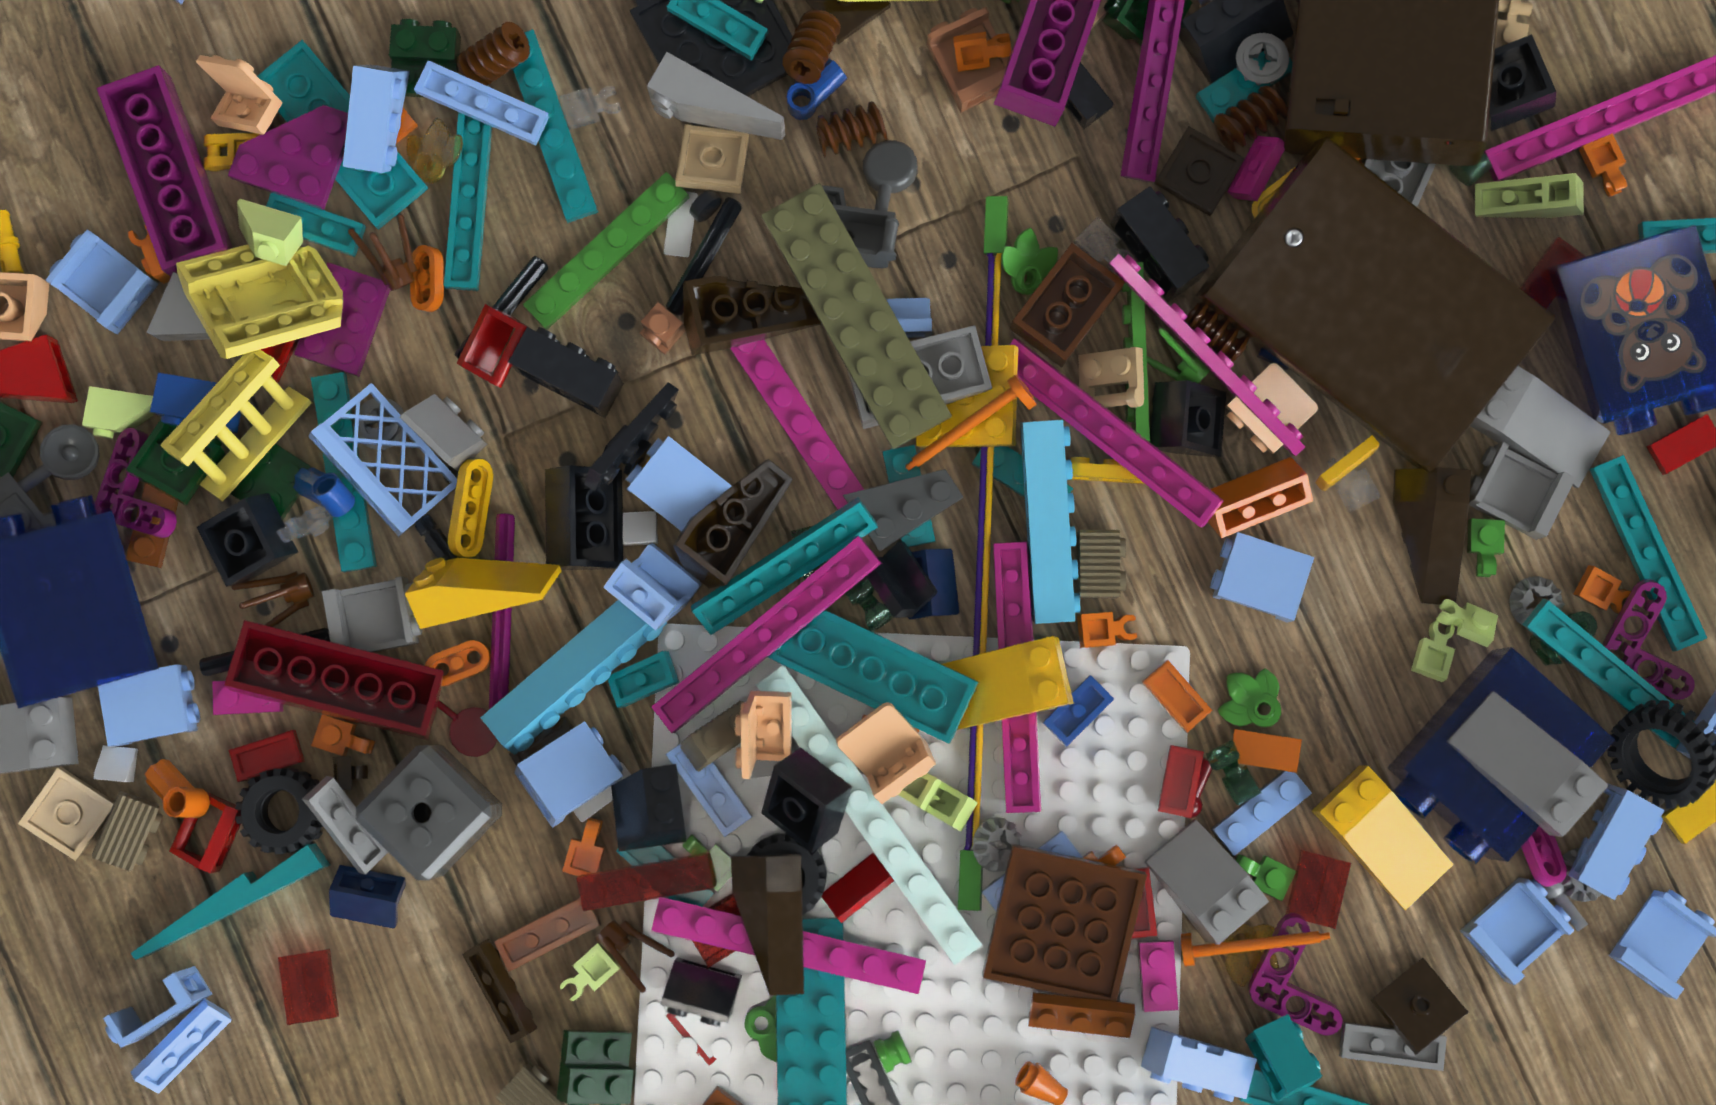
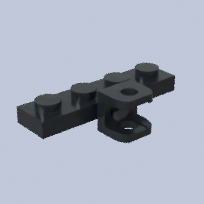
M668 382L628 426L624 425L605 446L603 454L590 467L584 483L595 492L603 483L609 485L620 470L618 466L621 463L626 465L623 473L627 476L637 464H642L647 456V451L651 447V443L648 440L658 429L657 423L661 418L667 420L677 407L674 401L679 389Z

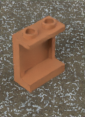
M987 7L980 10L977 8L969 9L961 14L960 19L950 24L942 22L934 26L930 30L931 33L928 34L927 46L960 112L962 113L995 97L1009 60L1008 57L989 58L990 67L958 72L953 36L986 32L987 40L996 36L989 21Z

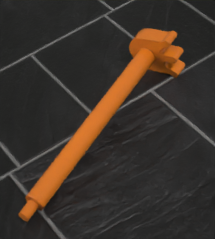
M1017 375L1011 377L1008 380L1010 385L1008 390L913 456L912 461L905 465L907 470L909 471L915 466H921L1017 397L1028 410L1036 406L1037 403L1029 392L1027 385Z
M1319 931L1221 942L1219 945L1212 943L1193 946L1192 934L1184 933L1181 934V948L1184 966H1194L1196 962L1195 957L1321 943L1320 940L1331 939L1330 932L1319 933Z

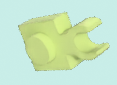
M1445 599L1440 604L1439 609H1442V611L1436 617L1438 622L1457 626V635L1485 647H1488L1493 642L1498 615L1468 602L1463 608L1450 599Z
M1435 620L1429 626L1430 639L1424 637L1419 640L1411 671L1443 682L1448 678L1455 653L1454 648L1446 646L1448 639L1454 634L1455 627L1454 625H1449L1446 627L1445 634H1442L1438 630L1439 622Z
M597 943L572 965L579 974L564 980L560 985V989L562 990L568 983L576 985L577 993L570 998L571 1001H574L583 994L587 984L595 991L621 967L611 954Z

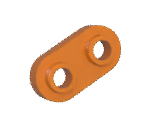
M421 245L412 253V258L418 271L412 273L415 281L410 283V298L412 305L416 309L434 312L441 306L444 299L443 256L439 249Z
M470 640L433 654L428 658L425 666L438 669L441 664H447L449 672L443 676L442 686H449L485 671L490 665L491 652L484 643ZM474 651L480 654V660L476 664H472L469 660L470 654Z

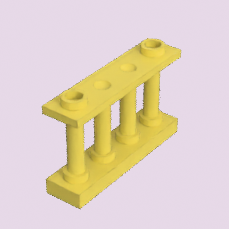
M262 350L244 354L160 445L167 453L187 467L194 461L207 474L199 485L222 502L312 404L310 399L288 386L285 391L271 376L280 365L273 357ZM261 386L275 400L263 415L248 401ZM238 411L253 425L240 440L226 426ZM215 436L230 449L217 465L202 451Z

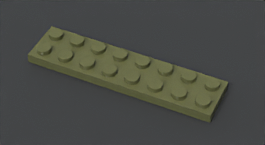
M818 183L762 214L761 218L892 450L951 418L950 411L822 185Z

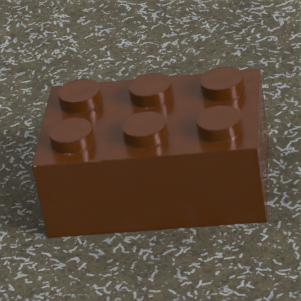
M1071 243L1013 319L1009 329L1062 368L1121 291L1125 281Z

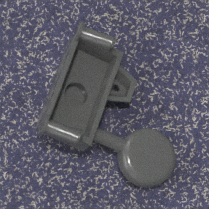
M896 140L882 141L875 144L867 151L863 159V176L867 184L878 191L874 210L846 206L843 188L822 185L867 267L887 268L889 261L896 260L897 254L894 252L899 221L896 219L895 212L888 211L891 193H898L907 189L914 182L918 174V162L913 150L905 143Z
M70 424L52 429L44 437L40 446V459L43 465L19 482H16L9 472L0 478V546L9 557L24 555L33 558L47 550L69 548L68 544L81 527V522L68 506L42 514L26 493L51 475L68 481L81 479L92 472L100 457L99 445L92 433L84 427ZM62 519V524H57V520ZM18 563L17 567L22 572L26 564Z

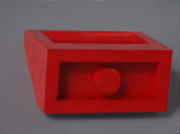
M485 304L457 364L489 383L502 388L512 367L508 361L528 326L515 317ZM513 328H515V330H514V332H513V334H512V336H511V338H510V340H509V342H508V344H507V346H506V348H505V350H504V352H503V355H502V357H501V359H500V361H499V363H498V365H497V367H496L494 373H492V372H493V369H494V367H495V365H496V363H497V361H498V359H499V357H500V355H501V353H502V351H503V349H504V347H505V345H506V343H507V341H508V339H509V337H510V335H511V332H512Z
M208 793L210 805L223 811L203 857L185 849L198 818L183 819L169 852L198 869L208 873L220 872L241 824L236 822V817L241 816V810L236 809V804Z

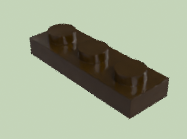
M490 939L464 952L462 955L509 1042L512 1043L538 1029L531 1011L525 1006L517 991L514 980L507 973L500 959V954L493 947Z

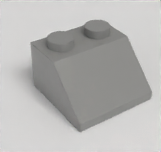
M433 394L405 411L400 418L448 465L459 472V468L464 461L473 459L487 445L481 438L485 432L471 419L465 423L457 415L461 409L449 397L446 396L442 401L436 394Z

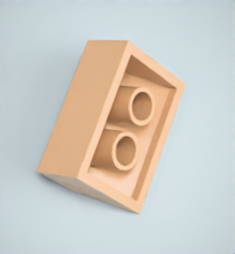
M0 272L1 340L32 341L47 315L49 283L35 274Z

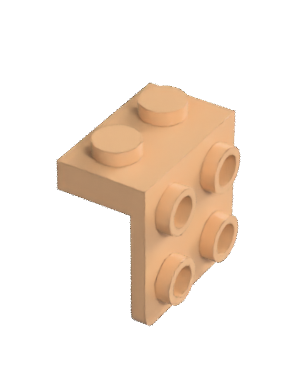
M199 55L196 60L197 64L226 91L210 119L221 127L264 135L283 103L273 93V87L267 82L260 80L253 73L254 68L244 60L236 59L233 61L218 55H213L212 57Z
M1276 363L1270 364L1252 381L1257 387L1254 394L1262 402L1267 398L1281 412L1277 418L1285 426L1290 422L1299 429L1318 410L1316 402ZM1237 396L1226 406L1230 411L1226 415L1238 429L1245 426L1253 435L1249 440L1262 453L1268 450L1271 454H1274L1283 445L1272 431Z
M750 691L746 703H741L740 715H736L735 734L736 736H741V747H737L736 768L742 769V779H750L756 760L782 761L792 754L791 692Z
M889 702L880 705L837 738L838 747L867 777L874 797L881 804L891 797L897 796L903 788L918 777L924 776L930 768L936 765L928 743Z

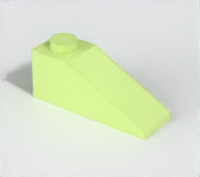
M1576 173L1475 184L1476 217L1554 218L1584 215L1583 181Z

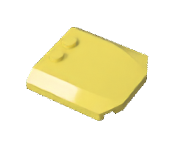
M248 244L176 263L177 274L183 291L221 358H232L341 327L343 291L318 251L309 245L305 247L300 246L286 266L255 257Z

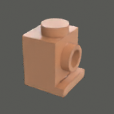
M659 302L641 320L643 329L640 335L664 355L685 333L684 324Z

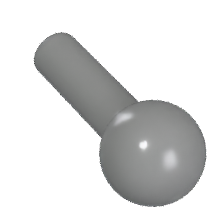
M1563 881L1551 887L1543 886L1548 893L1545 898L1553 900L1556 905L1560 906L1571 918L1569 922L1577 932L1588 925L1564 893L1565 886L1562 885Z

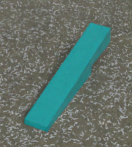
M313 843L307 844L259 879L253 871L243 873L131 952V955L135 960L145 958L330 866V863L317 844Z

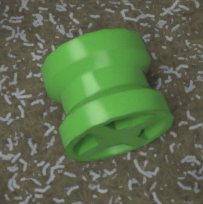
M898 1030L892 1032L888 1039L882 1040L879 1038L873 1041L886 1073L893 1071L894 1067L900 1063L906 1065L912 1062Z

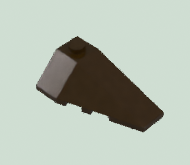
M723 276L688 280L683 283L684 327L692 356L724 350L821 325L803 290L798 287L758 284L757 281L729 280L728 277Z
M769 459L765 460L690 518L673 544L683 568L709 589L727 585L793 479Z
M1435 467L1430 472L1420 468L1394 470L1393 506L1395 513H1398L1403 531L1401 533L1403 542L1406 543L1411 560L1410 567L1420 603L1440 605L1445 599H1450L1456 603L1470 503L1471 470Z
M801 854L731 856L732 892L769 996L804 994Z

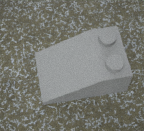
M1195 819L1144 861L1206 942L1219 945L1269 902L1248 873Z

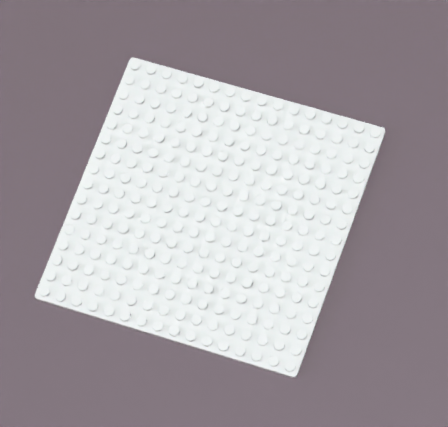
M667 624L658 636L657 653L669 651L679 682H682L747 627L725 626L710 635L703 625ZM876 633L939 664L973 656L974 637ZM987 637L986 652L998 650V638ZM1060 641L1071 693L1091 675L1114 700L1067 747L1042 723L1056 708L1037 712L1041 812L1006 813L1002 720L983 724L980 825L990 818H1005L1009 822L1016 824L1017 832L1022 835L1020 845L1036 849L1057 833L1063 831L1082 857L1092 851L1099 858L1117 845L1126 858L1116 866L1130 869L1148 867L1144 861L1185 828V817L1157 810L1169 747L1174 745L1187 748L1188 733L1172 718L1143 685L1142 681L1166 660H1169L1189 683L1190 650L1185 646L1116 643L1114 646L1080 648L1079 641ZM767 657L676 733H671L654 711L651 767L672 765L666 756L669 751L681 744L691 733H694L701 726L710 722L738 701L746 703L750 691H760L756 684L783 665ZM786 667L836 739L858 723L863 715H868L875 710V708ZM679 683L655 693V703ZM970 727L957 730L951 744L919 730L918 733L928 743L936 763L927 773L967 795ZM792 737V753H793V752H795L796 750H798L800 747H799V745L797 744V742L795 741V739ZM740 743L714 761L717 768L752 815V818L726 837L722 835L678 773L686 840L693 834L708 850L717 843L730 856H746L751 848L762 839L773 834L786 833L761 814L771 776L742 779V769L736 768L737 747H741ZM857 767V769L859 770V772L862 774V776L864 777V779H865V780L867 781V783L869 784V781H868L867 777H866V776L861 772V770ZM899 795L891 797L883 803L884 807L958 910L960 850H964L966 844V824L960 832ZM846 811L844 812L838 834L817 849L823 857L826 869L824 891L869 855L875 854ZM1001 840L989 841V844L998 848V851L1007 847ZM684 842L663 845L715 892L703 907L741 916L732 892V877L717 892L693 870V867L699 861L682 846ZM801 867L802 884H803V881H804V872H803V869H802V867ZM983 868L982 890L1005 874L1006 871L992 872ZM1150 870L1158 936L1133 938L1131 940L1117 1002L1135 1004V1017L1130 1038L1029 1027L1028 1016L1033 992L1061 996L1067 995L983 978L982 971L996 911L982 894L981 911L958 910L982 946L954 965L894 881L843 922L844 941L926 960L919 994L844 977L846 1051L870 1040L878 1056L873 1041L879 1038L882 1040L888 1039L892 1032L898 1030L912 1062L906 1065L900 1063L894 1067L893 1071L886 1073L901 1105H1053L1052 1103L1021 1093L1020 1088L1015 1085L1020 1069L1028 1061L1033 1064L1039 1063L1062 1086L1068 1089L1067 1097L1062 1105H1177V1081L1171 1080L1169 1084L1150 1078L1151 1071L1141 1067L1151 1027L1179 1035L1182 911ZM646 879L643 934L674 951L675 955L674 957H669L642 942L640 981L646 987V991L644 993L640 992L634 1105H703L717 1085L743 1105H777V1062L766 1058L761 1053L758 1040L751 1038L744 1026L747 1013L754 1007L765 1006L770 998L774 996H769L756 956L651 931L659 897H667ZM822 897L810 912L808 911L803 915V919L836 918ZM1174 941L1178 1010L1144 1012L1142 1008L1138 942ZM677 957L742 975L732 1015L728 1023L721 1022L720 1026L708 1025L700 1021L701 1016L687 1013V1017L675 1016L691 1035V1037L683 1038L666 1017L668 1007L660 1005L674 960ZM762 1016L758 1017L755 1020L756 1028L759 1030L765 1029L768 1026V1020ZM698 1045L709 1058L714 1056L717 1060L709 1066L700 1054L696 1053ZM846 1072L847 1105H862Z

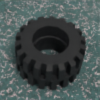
M293 768L266 770L259 773V777L250 779L247 782L250 785L248 788H242L239 795L243 797L242 802H236V809L241 810V816L236 817L237 824H243L244 829L240 830V833L243 837L251 839L248 842L250 845L261 847V851L265 853L284 854L299 851L307 844H313L312 841L314 839L320 838L323 834L320 831L323 826L302 800L320 782L318 779L310 778L311 774L306 771L300 772L298 771L299 769ZM282 790L291 793L299 806L298 819L295 825L287 831L277 829L268 817V805L271 798Z
M787 833L773 834L762 839L751 848L746 856L801 854V867L804 872L802 915L808 911L810 912L820 900L826 885V869L822 855H820L818 850L811 853Z

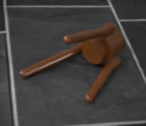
M398 214L397 220L405 263H403L401 257L391 261L376 234L371 232L369 237L384 263L382 266L353 228L348 230L354 242L379 273L384 285H388L391 291L414 282L415 279L412 273L418 271L412 258L407 228L402 214Z
M296 571L284 576L246 581L232 585L231 588L239 590L281 584V589L239 604V607L244 609L281 596L284 597L287 603L294 602L293 605L265 624L266 626L274 627L297 610L309 606L308 599L315 597L311 582L305 572L298 575Z
M613 920L601 930L595 940L613 956L638 990L644 993L646 987L621 955L631 943L628 936L631 935L669 957H674L675 953L661 943L634 929L627 921L619 925Z

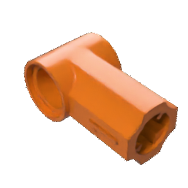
M161 759L148 768L144 774L147 778L146 783L163 800V809L170 817L200 818L207 813L210 804L208 793L202 788H194L170 760Z

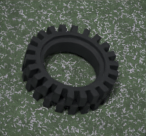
M1651 700L1644 705L1641 703L1630 710L1611 730L1613 734L1608 737L1607 744L1612 746L1607 750L1608 757L1616 758L1610 763L1612 770L1622 769L1616 777L1620 783L1626 779L1631 782L1626 788L1633 793L1638 788L1642 791L1639 796L1645 800L1653 796L1652 803L1660 807L1665 802L1668 809H1674L1677 805L1680 808L1686 807L1690 802L1692 804L1696 802L1715 783L1716 745L1711 744L1716 740V735L1714 732L1704 734L1703 730L1709 726L1704 719L1698 725L1692 721L1697 715L1694 711L1690 710L1685 716L1682 715L1683 705L1676 703L1669 710V701L1661 700L1656 705L1655 700ZM1659 729L1676 737L1689 752L1692 764L1690 776L1677 780L1668 779L1654 772L1645 764L1639 754L1637 746L1639 733L1642 730Z

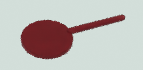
M441 701L438 702L437 708L453 719L450 725L449 736L452 745L458 752L466 756L479 757L487 754L495 747L498 741L497 738L480 718L487 710L470 707L456 714Z

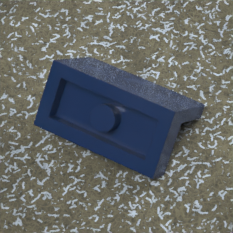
M924 549L912 552L937 589V594L913 617H908L909 620L958 615L959 603L952 549Z
M339 865L329 888L330 915L332 917L395 928L398 922V904L405 889V877L369 871L365 875L359 873L354 867Z

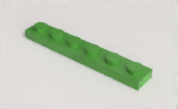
M666 171L534 293L523 306L548 330L690 198L689 194L682 187H676L675 180Z
M1136 262L1141 267L1138 274L1144 279L1143 262ZM1125 283L1121 291L1127 292V305L1122 306L1123 325H1128V337L1123 339V348H1143L1144 404L1141 407L1133 408L1126 405V422H1132V429L1150 442L1145 303ZM1125 384V390H1127L1129 385Z

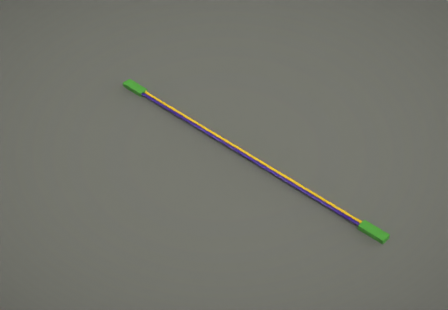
M986 196L984 254L988 256L985 346L998 345L1001 255L1003 247L1007 246L1009 200L1007 196ZM994 446L981 447L973 656L986 653ZM983 724L970 727L967 796L978 803L966 823V844L964 850H960L958 910L981 911L983 867L977 862L973 850L970 849L973 847L975 832L980 826Z

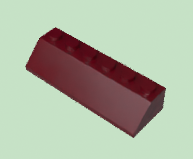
M244 620L224 686L233 692L428 740L438 707L444 671Z

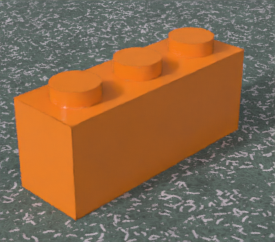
M1289 457L1216 486L1210 490L1224 501L1209 519L1208 523L1220 538H1224L1313 502L1308 475L1292 457Z

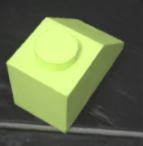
M239 199L237 201L239 228L254 256L286 266L303 243L302 217Z
M89 386L82 425L92 429V435L113 439L114 433L120 434L127 428L135 429L155 415L150 412L153 396Z

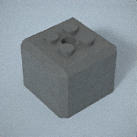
M417 745L356 807V821L416 880H432L444 876L502 816V803L443 745ZM421 802L428 804L432 811L430 819L425 823L417 821L414 817V809Z

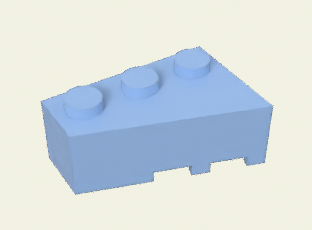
M372 64L353 66L343 167L385 173L391 171V167L395 166L397 160V147L395 146L400 130L401 115L410 71Z
M1608 784L1609 786L1605 789L1604 793L1609 795L1603 812L1596 810L1592 818L1598 824L1590 838L1586 837L1583 839L1568 876L1615 900L1617 895L1623 894L1628 887L1630 881L1628 875L1633 866L1638 865L1644 858L1646 853V847L1644 846L1649 837L1655 835L1660 829L1663 822L1661 816L1664 809L1629 790Z
M1151 1027L1141 1067L1151 1071L1150 1078L1169 1084L1171 1080L1182 1082L1181 1087L1200 1093L1203 1088L1213 1090V1096L1233 1102L1234 1096L1243 1099L1247 1098L1257 1059L1240 1052Z

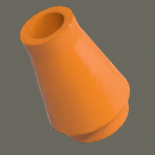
M1026 1062L1015 1080V1085L1020 1088L1021 1093L1052 1103L1053 1105H1062L1068 1094V1089L1062 1086L1039 1063Z

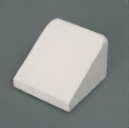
M656 511L623 513L624 546L658 544Z
M103 745L93 779L134 782L138 749Z

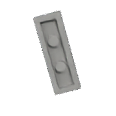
M326 776L302 799L359 873L366 875L388 853L356 821V806L334 777Z
M1342 1022L1339 1056L1341 1058L1443 1071L1447 1037L1440 1035L1425 1049L1415 1055L1394 1028Z

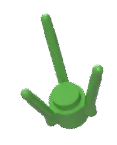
M1164 328L1158 330L1167 343L1182 357L1183 360L1177 365L1181 372L1178 373L1148 356L1147 364L1174 378L1176 381L1189 380L1199 383L1210 370L1187 347L1190 352L1188 354Z

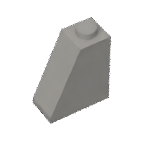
M173 272L146 333L161 341L211 340L187 299L178 274Z

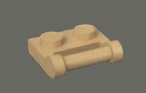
M1130 347L1078 355L1079 387L1105 408L1123 405L1133 408L1141 407L1144 404L1143 348ZM1121 384L1129 385L1126 392L1095 396V388Z

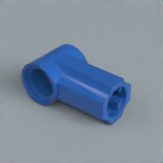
M828 59L817 82L813 84L797 82L788 89L787 106L792 117L798 120H806L812 117L816 108L847 80V76L834 60ZM798 96H806L810 99L809 104L803 107L795 105L793 101Z
M312 467L310 469L301 468L295 475L293 488L297 493L324 507L331 516H342L354 506L355 497L335 473L325 474Z

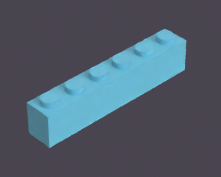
M1063 420L1020 422L1026 529L1029 546L1032 621L1035 624L1075 621V613H1080L1081 605L1079 593H1074L1073 580H1078L1079 572L1077 560H1072L1071 547L1076 546L1077 539L1075 526L1070 527L1069 513H1074L1075 509L1073 493H1068L1067 480H1072L1071 459L1066 460L1065 446H1070L1069 426H1064Z
M617 600L480 718L501 745L515 755L517 752L526 750L532 745L534 738L544 729L553 727L559 721L560 716L570 707L580 704L584 700L586 693L594 686L607 681L615 668L621 663L630 661L636 655L637 650L647 641L657 638L661 634L663 627L668 623L666 622L655 631L622 602Z

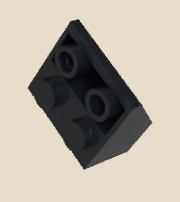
M677 957L674 960L660 1005L667 1006L666 1012L687 1017V1013L701 1016L700 1021L705 1024L720 1026L721 1022L728 1023L732 1015L742 975Z

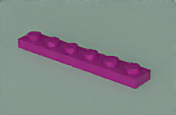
M1149 0L1120 177L1148 183L1155 182L1185 0Z

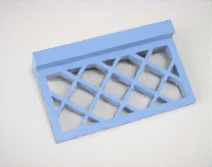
M370 383L331 417L313 429L309 434V438L399 537L456 488L457 478L429 446L400 418L401 415L379 390ZM369 394L380 404L379 416L359 415L360 402ZM355 406V414H346ZM384 410H385L391 417H383ZM340 418L355 420L354 437H340L331 426ZM359 420L379 422L377 440L358 438ZM383 422L397 423L402 429L401 442L382 440ZM406 434L414 443L406 442ZM345 442L353 443V451ZM357 443L377 445L376 463L362 462L358 458ZM382 445L401 447L400 465L381 463ZM406 447L419 448L424 453V467L404 465ZM429 460L436 468L428 467ZM367 467L376 468L375 475ZM380 468L400 470L399 488L384 487L379 481ZM404 470L423 472L422 490L403 489ZM428 472L441 473L450 484L442 491L427 490ZM391 493H398V501ZM403 493L422 495L421 509L412 517L402 507ZM427 495L435 496L426 504Z

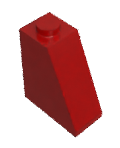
M45 334L33 338L32 341H25L0 350V398L60 403L77 402L78 399L58 340Z

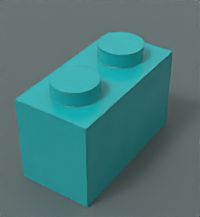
M1288 1014L1253 1030L1245 1038L1277 1101L1313 1085L1322 1077L1317 1058L1313 1053H1309L1303 1042V1033L1296 1022H1292Z

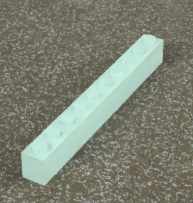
M784 665L756 684L760 691L791 692L792 737L800 748L804 749L852 786L845 809L846 813L952 963L956 965L981 947L982 944L889 812L874 797L871 787L857 767L840 750L837 745V739Z

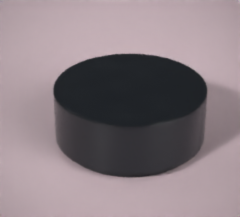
M713 190L705 191L692 203L690 214L697 222H703L718 210L722 199Z

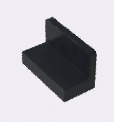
M1080 62L1065 107L1080 126L1085 129L1109 111L1114 104Z
M897 542L883 557H877L881 564L866 576L893 618L913 617L937 594V589L905 542Z

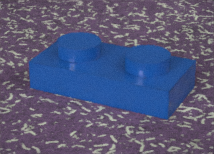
M1091 675L1072 692L1074 704L1057 707L1042 722L1066 747L1114 700Z

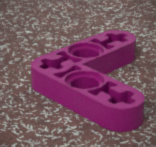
M134 428L124 429L117 438L95 500V514L102 520L158 538H166L173 533L176 527L175 513L170 509L133 498L139 479L128 472L124 481L119 483L118 478L123 468L127 469L149 437L145 432ZM138 506L139 516L132 522L131 513ZM152 516L161 519L159 525L150 523Z
M1651 579L1641 580L1633 587L1602 645L1609 651L1611 649L1617 650L1622 643L1619 638H1616L1618 633L1627 640L1633 641L1631 645L1624 641L1620 649L1624 657L1620 660L1637 674L1638 666L1641 662L1645 660L1654 661L1656 669L1653 675L1642 678L1660 693L1672 699H1685L1694 690L1695 683L1693 677L1684 669L1640 648L1667 599L1666 591L1659 583ZM1652 587H1655L1653 592L1657 595V598L1654 601L1649 599L1643 607L1649 611L1648 615L1645 616L1639 610L1633 609L1635 604L1640 608L1644 604L1645 598L1641 595L1644 590L1650 591ZM1631 616L1640 617L1642 621L1640 630L1631 634L1625 632V620ZM1664 673L1676 680L1682 676L1681 680L1685 685L1683 688L1676 687L1672 691L1673 686L1661 678Z
M1289 913L1280 919L1272 936L1288 935L1289 932L1286 927H1294L1296 923H1299L1298 926L1302 933L1310 932V927L1305 918L1300 914ZM1306 945L1292 946L1295 947L1294 950H1291L1289 947L1265 949L1248 984L1249 994L1254 1003L1282 1017L1288 1014L1293 1022L1319 1034L1327 1036L1338 1032L1343 1021L1336 1005L1288 982ZM1280 951L1286 953L1289 959L1284 967L1274 968L1270 965V957L1274 953ZM1266 983H1269L1271 991L1280 995L1278 1005H1276L1277 1000L1275 996L1269 993H1264L1260 997L1257 986L1264 987ZM1292 996H1300L1304 999V1007L1298 1012H1291L1286 1009V1002ZM1312 1003H1315L1313 1006L1315 1012L1326 1015L1330 1011L1334 1020L1332 1022L1326 1021L1324 1025H1321L1319 1017L1310 1013Z

